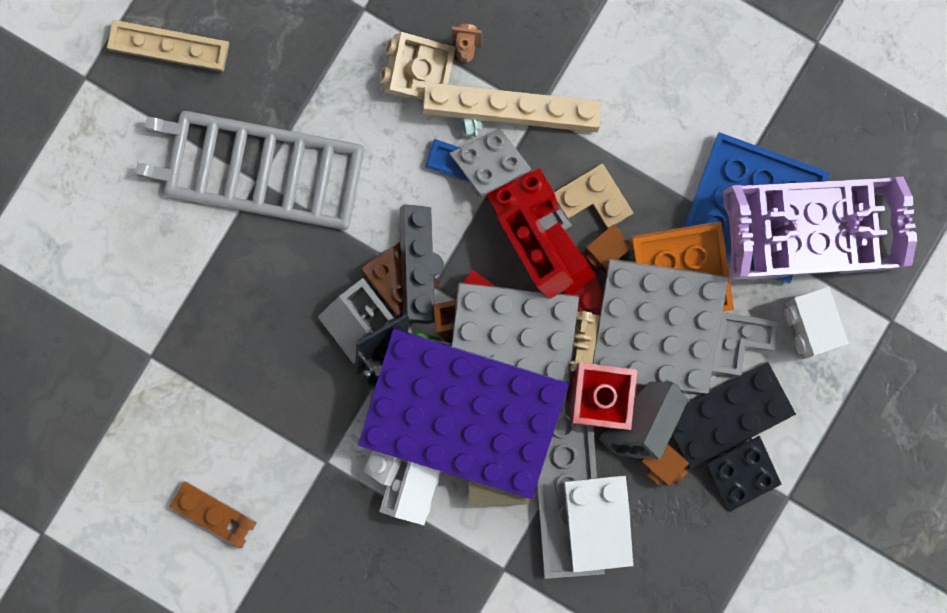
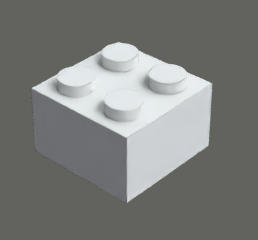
M830 287L793 298L786 302L787 308L784 309V315L788 325H793L796 333V337H793L794 345L798 354L803 353L804 359L849 344Z

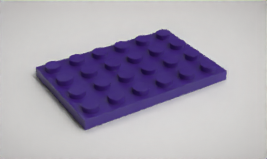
M394 328L357 446L533 499L569 382Z

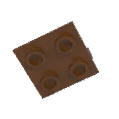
M400 241L361 268L365 278H368L375 287L376 292L381 295V298L386 301L396 316L403 314ZM434 277V289H436L441 284Z

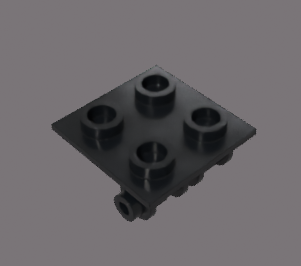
M408 314L389 320L383 328L374 333H366L356 342V373H362L366 381H375L379 378L393 329L408 332Z
M760 435L754 439L750 438L748 442L738 447H733L731 451H725V454L715 459H710V462L705 465L709 474L713 476L729 512L782 485Z

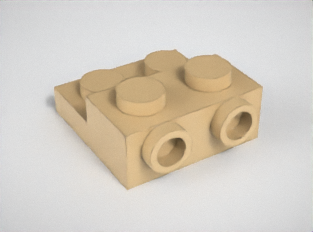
M404 32L395 34L393 38H389L385 48V55L389 56L388 66L382 68L379 77V83L383 84L382 92L407 99L423 100L425 82L448 85L456 47Z

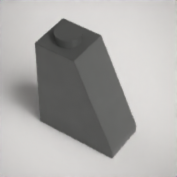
M650 381L634 399L631 430L607 428L601 434L599 440L615 456L660 460L689 399L680 391V387L672 381Z

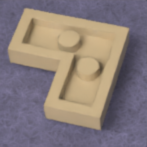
M603 163L554 192L558 205L567 219L593 205L608 229L613 224L617 225L634 214Z

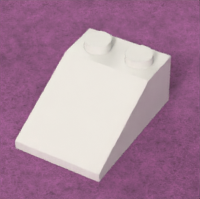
M626 476L563 482L573 572L633 566Z

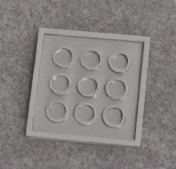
M609 259L592 364L638 370L636 384L647 385L650 381L665 382L668 380L676 383L680 390L709 393L729 277L726 275Z
M458 283L451 346L568 382L571 365L568 363L572 357L579 296L557 294L549 299L540 291ZM567 392L559 414L561 416H564Z

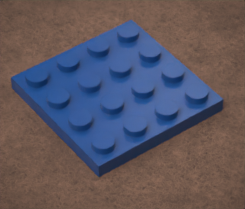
M718 132L684 227L721 221L727 262H730L732 250L730 224L724 207L722 190L733 185L749 186L826 182L830 172ZM753 254L750 267L751 271H754ZM793 275L773 279L790 284Z

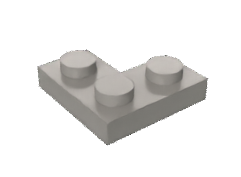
M722 313L712 372L742 376L746 347L775 351L779 321Z

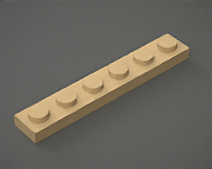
M425 82L422 114L596 133L600 128V101Z

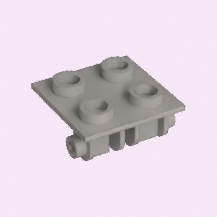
M500 128L450 153V156L473 186L470 187V191L475 198H483L485 194L532 171Z

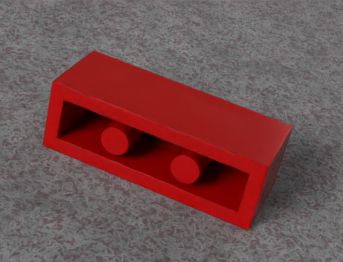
M523 201L497 217L537 288L549 299L575 283L535 213Z

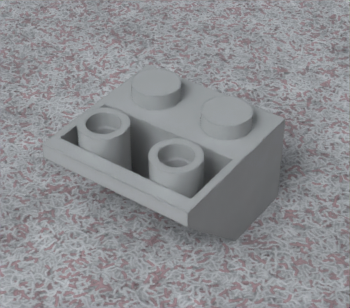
M362 278L332 302L318 318L352 363L355 364L356 342L366 333H374L383 328L389 320L393 319V316Z

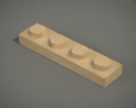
M113 20L107 49L124 54L224 72L229 42Z

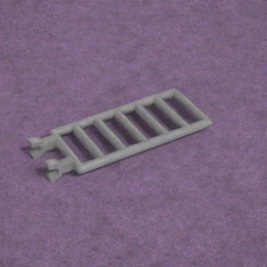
M182 111L179 115L178 123L147 116L145 129L148 132L175 136L168 169L137 162L135 174L140 178L166 182L164 188L166 196L339 230H347L349 228L364 155V147L362 145L191 111ZM190 123L207 126L194 189L177 186ZM219 129L236 132L223 195L206 192ZM247 135L265 138L252 201L235 198ZM276 140L294 143L281 206L264 203ZM305 146L323 149L310 212L293 209ZM334 151L351 154L339 218L322 214Z

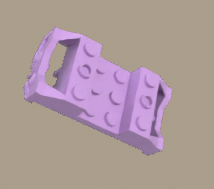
M904 177L749 186L733 185L722 190L724 207L730 224L732 250L729 268L731 280L784 278L797 274L840 272V274L902 269L912 266L917 244V234L914 231L909 232L908 230L916 227L914 223L910 224L912 222L910 215L914 214V210H907V207L913 205V196ZM874 194L884 196L891 209L892 220L890 225L893 229V244L891 254L883 259L880 258L878 237L887 235V230H879L878 213L885 211V206H875ZM752 254L754 260V271L750 270Z

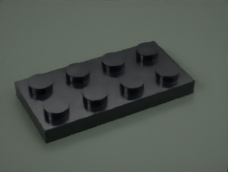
M766 362L687 403L672 433V437L683 458L689 463L687 465L688 468L693 469L796 415L769 362Z

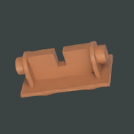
M462 23L459 24V27L452 26V42L456 43V56L462 63H468L473 59L475 45H482V31L476 30L477 27L475 25Z

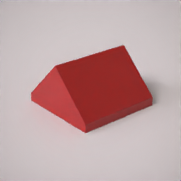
M577 363L567 392L571 423L631 430L638 370Z

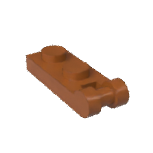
M184 481L170 505V508L241 549L246 543L244 538L249 530H253L257 524L255 520L187 481ZM232 519L239 523L235 532L227 529Z

